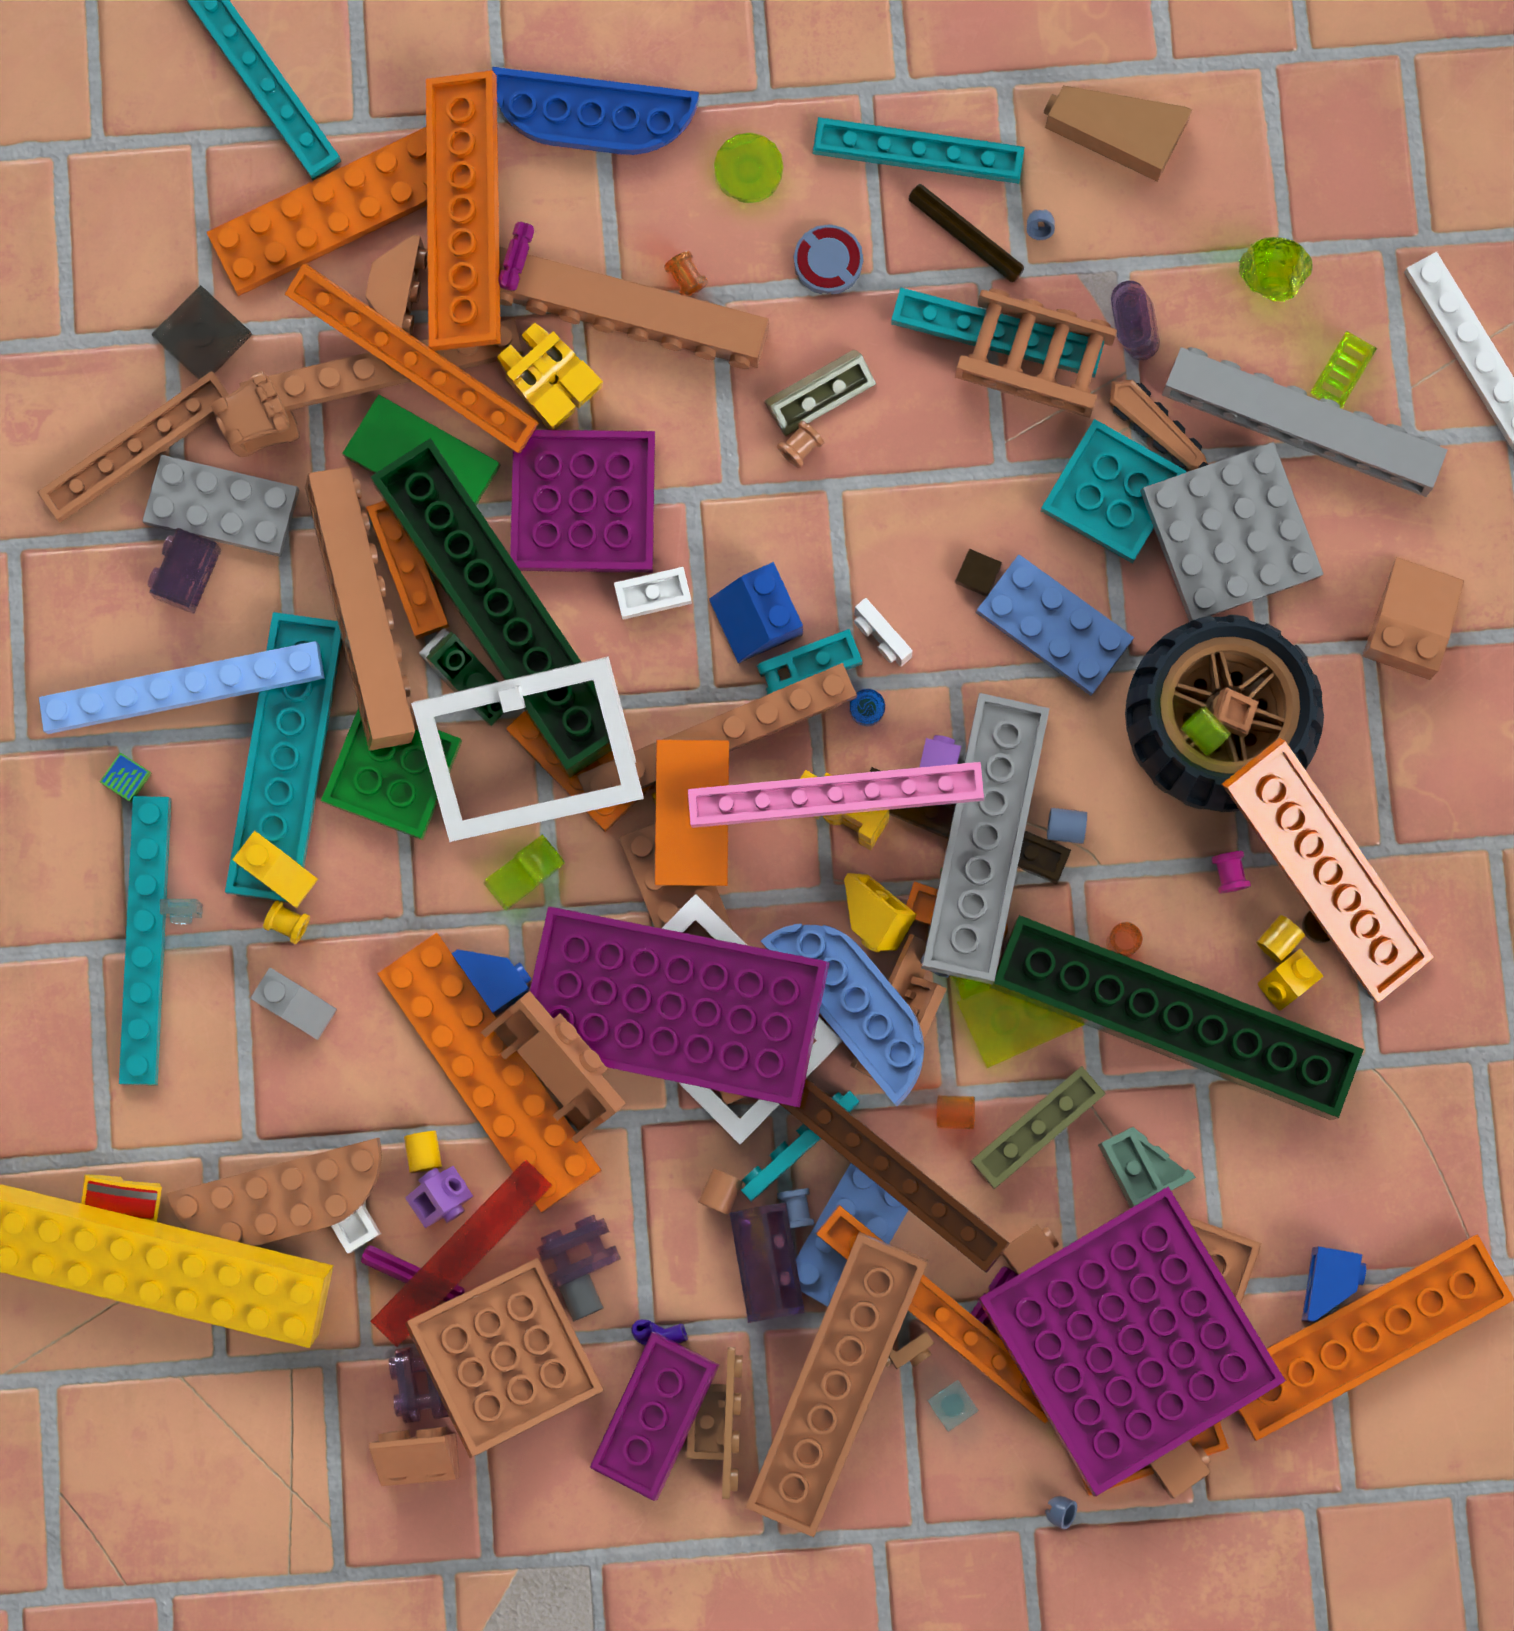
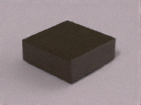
M969 548L955 583L987 597L1002 562Z

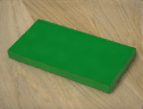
M379 394L342 453L345 458L375 474L431 438L476 506L501 466L498 461Z

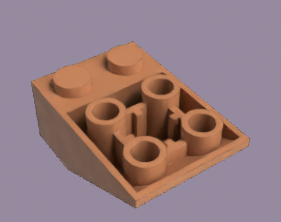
M446 1427L417 1430L416 1437H410L409 1430L378 1434L379 1441L369 1443V1450L381 1486L455 1480L459 1478L456 1433L447 1434Z

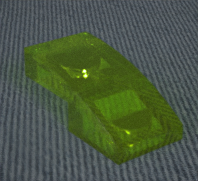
M542 834L516 853L511 861L484 880V885L506 911L565 864V861Z

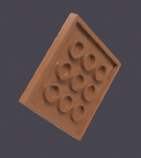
M539 1258L405 1322L408 1332L469 1458L603 1391Z

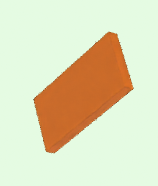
M656 740L655 885L728 886V825L692 828L690 824L688 789L729 785V740Z

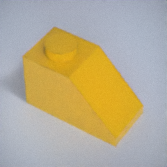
M256 831L251 834L232 859L241 868L295 908L299 906L319 880Z
M847 873L844 882L851 930L862 938L861 943L866 948L874 952H880L881 950L897 951L917 914L870 875Z

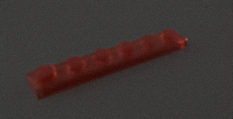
M525 1160L370 1322L396 1347H399L410 1335L405 1322L437 1307L553 1185L528 1160Z

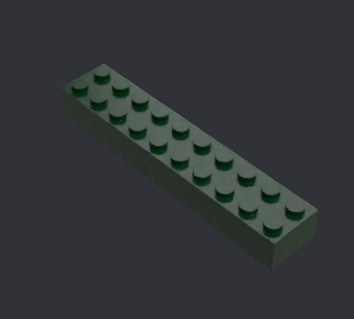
M431 438L370 476L376 490L504 681L582 663ZM594 680L523 696L526 706L523 709L569 778L612 751Z
M1021 915L1018 916L997 967L995 981L990 986V988L1328 1120L1339 1118L1364 1050Z

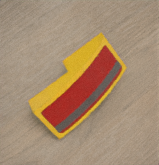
M84 1174L80 1203L157 1222L162 1187L160 1183L123 1181L122 1177Z

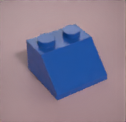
M774 562L739 577L709 598L737 663H741L803 635V624Z

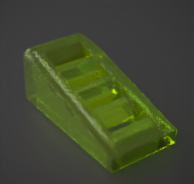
M1346 331L1310 393L1319 399L1333 400L1342 409L1377 348ZM1348 346L1364 355L1361 361L1343 351L1345 347ZM1341 358L1357 368L1352 373L1336 364L1337 360ZM1331 370L1348 378L1349 382L1347 385L1329 376ZM1324 382L1341 390V396L1337 397L1321 388Z

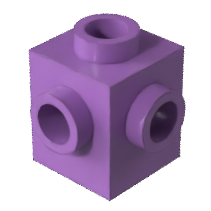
M452 1166L441 1173L437 1168L426 1173L418 1180L421 1185L405 1198L423 1226L427 1228L443 1218L448 1223L465 1212L462 1205L471 1199L473 1195L455 1167Z

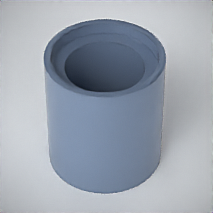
M1051 808L1047 840L1083 844L1086 833L1087 812Z

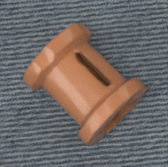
M801 421L798 424L799 429L785 443L780 442L777 445L781 454L797 468L803 465V459L814 447H821L824 444L820 434L805 421Z

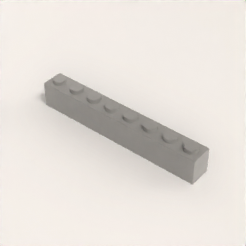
M1193 347L1188 348V350L1180 348L1162 396L1424 497H1427L1433 489L1448 450L1440 447L1438 441L1428 437L1416 438L1406 434L1407 431L1398 425L1387 424L1385 426L1373 421L1372 416L1364 412L1354 411L1351 413L1343 410L1333 400L1326 398L1317 400L1307 396V392L1299 387L1287 386L1286 388L1273 383L1274 380L1265 374L1254 373L1252 375L1242 371L1241 367L1234 362L1213 360L1208 358L1207 353Z

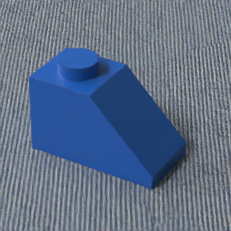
M458 949L452 953L495 1016L505 1011L530 991L527 983L532 979L520 962L513 966L511 961L505 957Z
M1319 1246L1312 1248L1302 1321L1315 1322L1357 1292L1358 1285L1364 1284L1366 1276V1263H1361L1362 1254Z

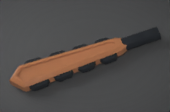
M1133 379L1113 381L1111 383L1109 404L1113 406V413L1123 421L1129 420L1132 422L1133 430L1141 437L1151 438L1153 440V447L1161 454L1168 453L1172 456V463L1182 469L1186 468L1188 471L1209 465L1205 455L1201 452L1202 445L1195 438H1188L1185 435L1183 425L1178 420L1172 421L1168 417L1169 411L1160 402H1154L1150 398L1151 392L1142 383H1135Z

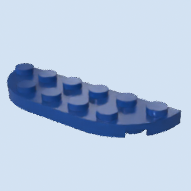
M492 67V71L497 75V104L505 119L520 134L535 142L550 146L623 155L649 153L671 143L687 128L699 102V92Z

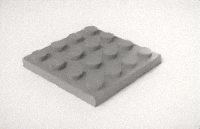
M1274 442L1149 485L1140 490L1189 622L1221 613L1324 575Z

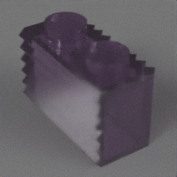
M177 528L174 536L169 535L163 544L162 555H165L160 568L155 567L150 574L148 587L151 590L149 593L156 600L194 614L207 586V582L210 580V575L218 561V557L221 554V548L214 541Z

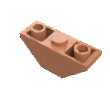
M412 235L372 262L365 294L370 308L410 335H412L414 328V315H410L413 302H419L421 293V282H417L419 270H425L428 258V249L424 248L421 237L418 235Z

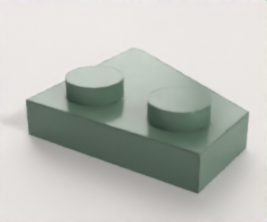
M1134 1127L1098 1144L1130 1208L1166 1187L1173 1190L1196 1178L1189 1169L1184 1170L1169 1158L1170 1155L1159 1146H1153L1149 1143L1147 1137Z

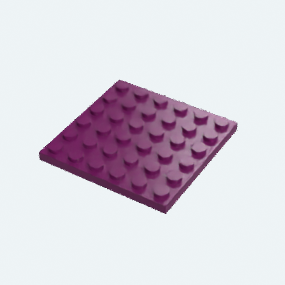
M1169 1187L1164 1188L978 1298L979 1303L1094 1497L1286 1381Z

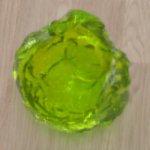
M1268 237L1257 240L1250 245L1247 252L1243 253L1239 261V274L1249 289L1260 293L1272 302L1286 301L1293 298L1305 280L1311 275L1313 269L1312 258L1303 246L1294 240L1282 237Z

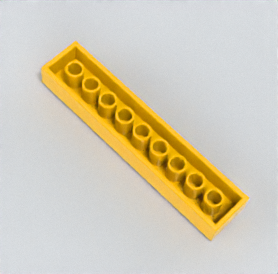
M0 1184L1 1273L306 1348L312 1346L320 1333L334 1265Z

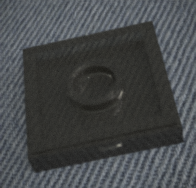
M200 285L151 335L199 380L211 371L215 373L252 336V333Z

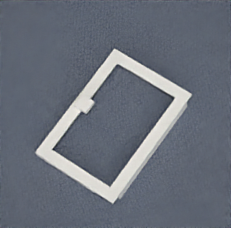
M609 656L411 703L449 842L644 799L635 766L636 758ZM594 680L621 785L462 820L434 717L496 702H501L503 713L526 707L523 696Z
M697 894L661 928L683 933L696 920L714 939L747 945ZM818 1017L814 1036L817 1041L812 1045L806 1077L842 1042L841 1038L820 1017ZM679 1083L739 1144L780 1105L779 1103L759 1099L739 1118L711 1089Z

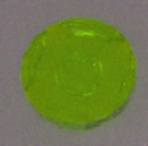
M754 133L737 134L725 141L717 151L714 162L716 182L722 192L743 203L760 202L771 196L780 184L784 172L782 154L775 143L763 135Z

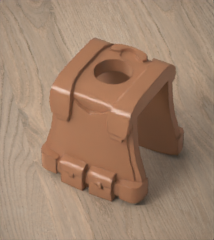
M263 371L251 375L252 378L230 395L214 401L211 405L222 434L227 438L231 450L239 457H247L263 448L286 442L291 443L300 438L297 422L292 411L285 410L274 384Z

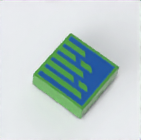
M119 753L100 783L132 803L133 796L138 795L152 773L124 754Z

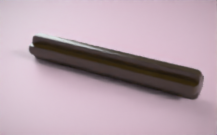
M918 184L914 187L909 195L911 203L1010 282H1015L1024 271L1023 264L925 186Z

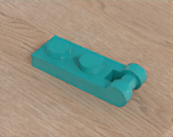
M850 629L763 661L756 667L760 676L765 677L768 685L765 690L768 695L841 663L848 670L862 665L863 661ZM787 667L791 677L781 681L778 670Z

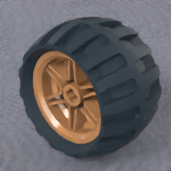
M1240 615L1202 617L1192 620L1164 635L1143 657L1133 675L1127 693L1125 709L1126 730L1132 752L1138 764L1149 775L1153 783L1164 793H1168L1184 802L1185 805L1197 809L1219 812L1240 811L1222 783L1278 738L1287 742L1306 770L1316 753L1323 730L1322 690L1317 675L1313 673L1308 664V658L1298 645L1294 646L1281 635V631L1267 623L1265 625L1249 620L1248 617ZM1234 672L1240 673L1243 679L1242 683L1239 686H1233L1230 674ZM1197 679L1205 681L1207 684L1206 691L1194 688V682ZM1227 687L1249 698L1264 700L1267 703L1266 711L1256 708L1248 733L1255 736V745L1246 746L1244 737L1211 724L1222 689ZM1189 713L1195 717V724L1193 726L1184 724L1182 718L1184 714ZM1209 741L1219 743L1220 751L1217 753L1210 752L1207 749V743Z

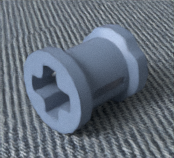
M809 1188L777 1193V1199L782 1201L785 1223L782 1224L783 1230L815 1225L814 1219L810 1218L807 1195L810 1194Z

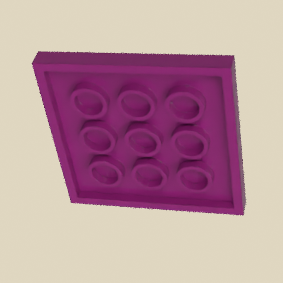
M535 430L520 453L513 450L510 556L520 571L653 573L655 431Z

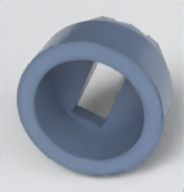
M1046 209L1034 210L1027 219L1028 235L1036 240L1050 238L1055 231V220L1052 213ZM1038 222H1044L1045 227H1038Z
M1062 1496L1052 1498L1048 1502L1052 1506L1051 1510H1045L1046 1517L1053 1525L1065 1530L1074 1521L1077 1513V1503Z

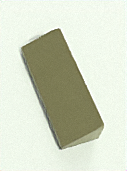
M852 350L766 399L765 404L783 434L787 436L799 429L798 424L801 421L809 423L876 385V382L862 354Z

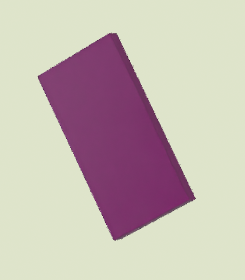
M652 1332L589 1468L653 1501L658 1500L719 1368V1364L656 1332Z

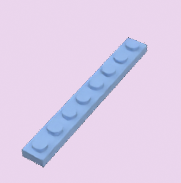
M316 641L41 696L39 697L43 731L47 734L325 678L320 646Z

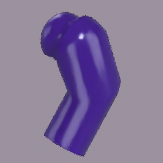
M640 1319L635 1321L631 1328L635 1340L646 1346L652 1332H656L678 1344L688 1340L686 1329L682 1323L664 1329L649 1320Z

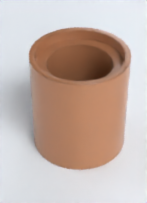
M712 1169L698 1203L729 1215L743 1181L719 1170Z

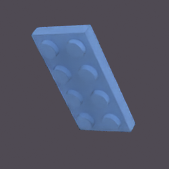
M1021 555L1016 557L976 611L979 616L1090 696H1092L1134 639L1128 632Z
M852 1163L848 1166L783 1280L827 1307L847 1260L815 1233L836 1207L840 1205L887 1244L891 1242L908 1212L905 1206Z

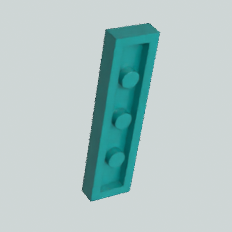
M851 1091L847 1092L844 1096L837 1092L832 1097L848 1112H851L860 1102ZM802 1124L796 1130L800 1136L790 1146L786 1141L781 1143L769 1155L773 1161L762 1170L757 1166L742 1179L746 1186L741 1189V1192L750 1202L754 1201L821 1138L806 1125Z

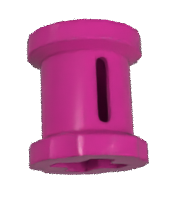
M1243 851L1228 852L1211 858L1212 864L1217 865L1221 886L1218 888L1220 894L1251 887L1250 881L1245 878L1241 860L1244 857Z

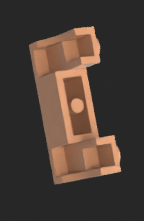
M530 991L481 1032L486 1038L494 1031L508 1047L501 1053L504 1059L517 1051L562 1103L563 1106L553 1116L558 1121L566 1115L579 1130L572 1137L575 1143L609 1119L625 1104L623 1099L602 1076L608 1068L603 1064L599 1055L591 1050L579 1036L575 1027L567 1022L561 1013L553 1019Z

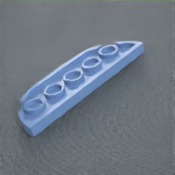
M794 924L778 929L763 938L761 942L768 950L830 962L819 1013L891 1101L898 1106L916 1084L924 1058L922 1030L916 1015L907 1002L860 946L849 936L835 928L826 925Z

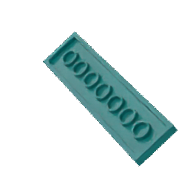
M277 612L272 614L266 651L316 641L320 646L325 679L259 692L225 888L226 894L272 901L279 900L288 903L232 860L254 831L282 850L303 868L305 867L342 646L338 621Z

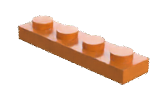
M384 500L367 506V511L415 638L419 639L438 632L443 628H448V621L425 561Z

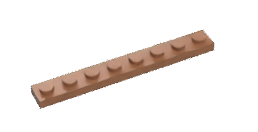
M515 318L500 321L501 344L435 351L460 369L498 361L497 356L510 345L520 355H523ZM429 338L419 340L429 347ZM370 352L268 376L274 384L286 411L411 382L410 379ZM247 381L240 382V387L243 386Z
M843 663L662 740H729V752L856 699L857 694ZM656 742L634 751L636 758L635 766L642 789L656 783ZM615 760L577 775L585 793L621 785Z

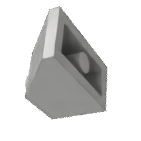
M272 968L268 969L250 998L317 1040L337 1011L335 1007Z

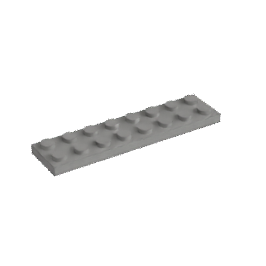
M979 693L964 763L981 762L984 801L956 803L921 969L992 985L995 981L1050 708Z

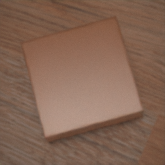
M1226 687L1220 692L1211 724L1240 737H1245L1249 733L1258 701Z

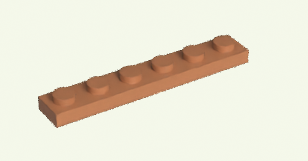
M213 371L209 372L40 489L37 493L56 520L61 523L214 417L215 414L211 405L214 401L228 396L229 393Z

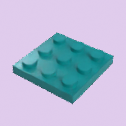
M1094 419L1040 511L1133 564L1154 528L1140 490L1149 485L1184 474L1187 471Z

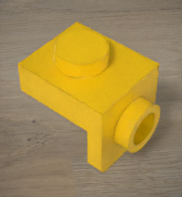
M1300 948L1257 984L1273 1005L1281 1011L1324 976Z

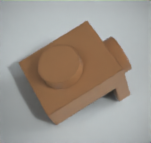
M924 1332L895 1352L892 1348L885 1365L888 1367L893 1363L895 1368L898 1369L910 1361L914 1367L932 1355L928 1348L935 1343L928 1333Z

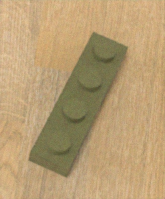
M1081 1066L970 1162L995 1189L1106 1093Z

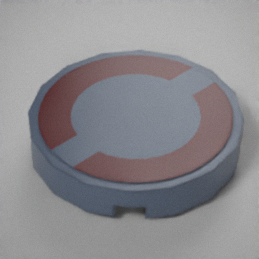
M831 224L816 226L806 232L798 241L794 253L795 273L799 280L812 292L819 294H840L851 288L860 277L864 260L862 247L855 235L843 227Z

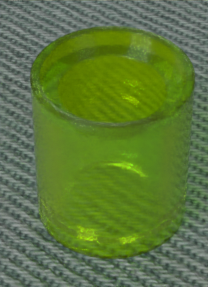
M1203 706L1194 713L1181 727V730L1206 756L1216 750L1231 734L1206 706Z

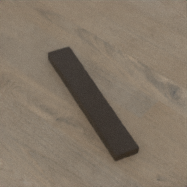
M871 767V770H870V772L880 771V770L875 769V768H873V767ZM956 803L890 809L889 815L948 839ZM1025 831L1017 868L1057 884L1071 849Z

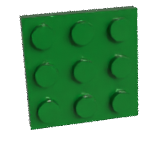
M358 708L322 796V803L423 840L437 806L438 798L419 730H415L412 742L409 744L369 751ZM438 730L450 773L462 740Z

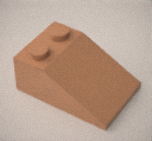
M1396 557L1362 657L1431 680L1439 671L1450 638L1464 580Z

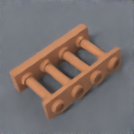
M999 289L981 290L978 306L987 310L974 352L969 354L968 357L960 355L955 378L1090 418L1097 395L1091 394V390L1088 387L1102 342L1105 341L1104 344L1112 346L1117 330L1111 328V325L1106 321L1100 319H1091V321L1077 318V314L1066 309L1050 310L1044 308L1042 303L1033 299H1023V301L1010 298L1007 292ZM1000 313L1021 319L1007 364H1003L1002 367L989 363V360L986 358ZM1034 323L1055 328L1041 374L1036 375V377L1024 374L1020 368ZM1068 332L1089 337L1075 384H1072L1070 387L1057 384V380L1054 379Z

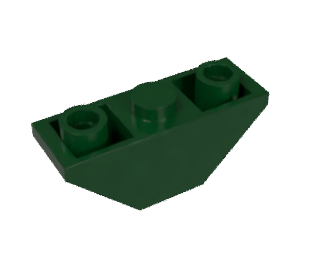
M450 632L426 657L431 668L454 692L499 682L453 632ZM501 702L472 708L491 726L504 714Z

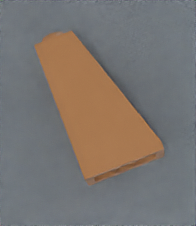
M1063 85L1058 96L1051 95L1043 113L1048 115L1046 129L1158 182L1189 121L1192 109L1185 106Z

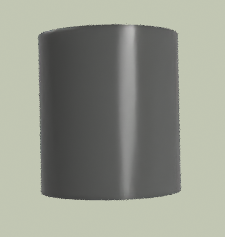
M589 1274L559 1287L573 1322L604 1308Z

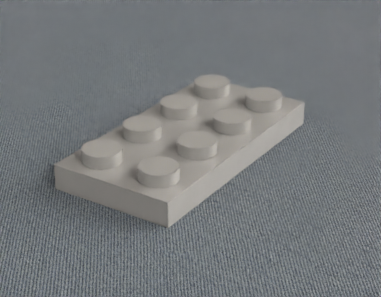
M161 455L142 522L148 526L281 557L298 498L299 488L293 485Z

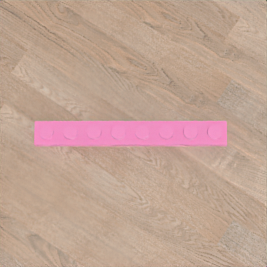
M981 762L688 789L690 824L692 828L984 801Z

